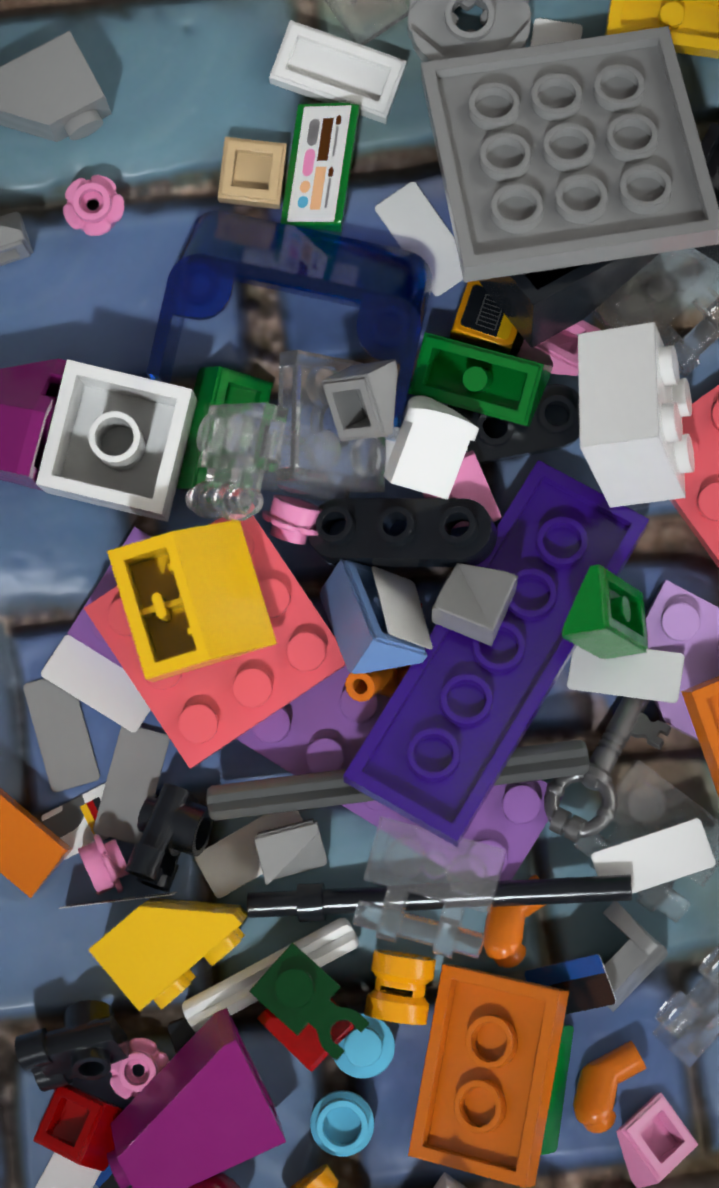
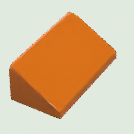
M0 788V873L28 897L32 898L72 851V848Z

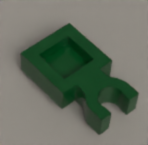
M293 942L249 991L297 1036L310 1023L316 1029L323 1049L336 1061L345 1053V1050L332 1039L331 1031L334 1024L341 1020H348L361 1033L370 1024L355 1010L339 1007L331 1001V998L338 992L341 986Z

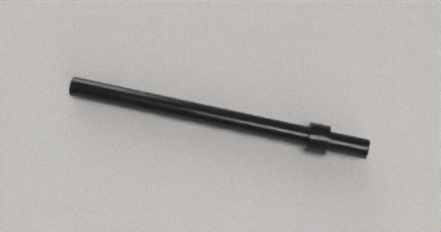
M631 875L325 889L324 883L298 884L297 890L248 893L247 913L249 918L298 916L299 922L326 921L328 914L632 901Z

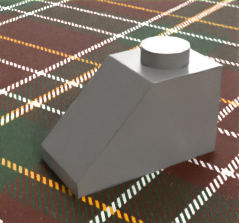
M70 30L0 66L1 126L55 142H59L68 136L70 140H79L97 131L103 125L102 119L112 114L106 97Z

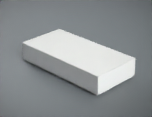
M290 20L269 80L270 84L324 103L359 104V115L386 124L404 76L407 61Z

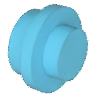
M359 1013L370 1024L362 1033L355 1027L338 1044L345 1050V1053L337 1061L335 1059L334 1061L347 1075L363 1079L374 1077L388 1067L394 1056L395 1041L390 1027L384 1020L371 1018L364 1015V1013Z
M345 1090L334 1091L322 1097L315 1105L311 1114L310 1129L314 1141L326 1153L338 1157L351 1156L360 1152L369 1143L374 1131V1116L369 1104L360 1095Z

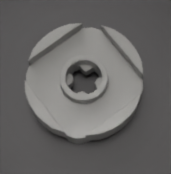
M410 0L407 32L412 41L413 48L422 62L523 48L526 46L530 32L531 11L528 4L529 0ZM475 5L483 10L480 17L483 27L480 30L469 29L463 31L457 27L458 17L454 10L459 6L466 11L471 10Z

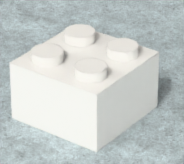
M655 322L578 334L580 449L609 507L686 498L685 473L694 472L695 459L691 437L689 434H683L682 417L692 415V399L687 378L680 379L679 365L675 347L673 345L664 346Z
M67 359L36 485L48 494L168 522L198 402L193 389Z

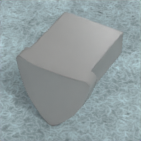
M613 901L603 912L629 939L604 965L616 998L614 1005L607 1006L613 1012L668 955L666 947L651 936L617 901Z

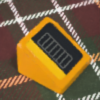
M479 281L468 282L451 329L450 338L510 354L518 330Z

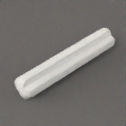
M338 918L295 941L294 944L321 968L356 949L359 945V939L351 923L346 918ZM290 945L185 1000L182 1004V1010L190 1027L197 1032L214 1013L227 1008L230 1015H233L259 1001L249 991Z

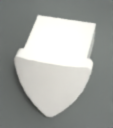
M411 397L403 413L404 421L383 476L392 484L448 500L470 440L475 441L479 427L455 410L430 397Z

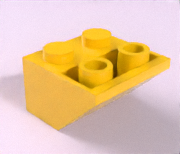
M239 519L171 531L107 551L145 680L156 682L277 645Z
M150 898L88 950L138 1011L142 1010L152 1000L160 1009H163L190 986L191 981L196 978L190 970L192 966L203 957L213 966L242 941L241 939L245 934L239 927L243 924L248 914L241 905Z

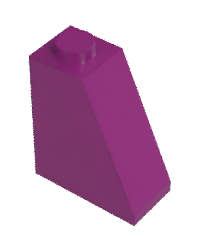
M227 1008L214 1013L111 1122L115 1150L107 1153V1159L120 1188H127L129 1186H132V1188H189L286 1142L276 1107Z

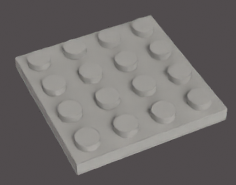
M669 26L421 62V80L464 283L719 244V207Z

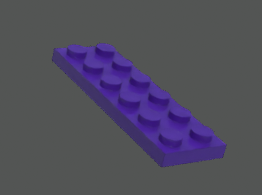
M538 460L496 527L497 541L492 553L483 562L475 565L506 571L518 576L516 592L492 646L436 624L430 634L433 648H425L427 657L423 663L410 666L344 773V782L458 847L577 645L562 638V629L589 567L600 564L616 576H619L646 531L649 519L626 506L610 508L602 493Z

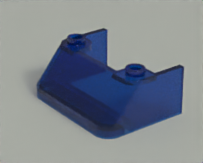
M215 210L199 216L191 225L167 279L146 372L149 379L170 384L184 318L207 320L219 315L227 307L231 299L235 281L360 308L357 319V337L362 348L370 356L378 360L395 359L396 364H400L396 386L393 433L386 436V440L396 442L403 423V414L408 400L431 295L433 279L427 262L412 251L237 213Z

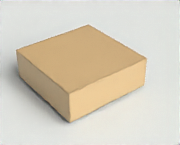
M225 137L218 190L219 203L280 210L287 144Z

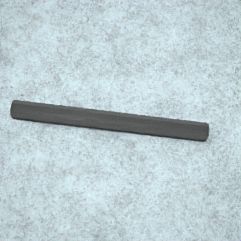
M582 740L516 747L494 786L586 774L589 771V755L586 743ZM347 769L213 785L206 792L208 814L215 821L376 800L344 782L343 775Z

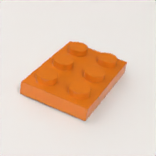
M442 964L408 1156L523 1188L535 1186L569 997L568 990L454 964Z

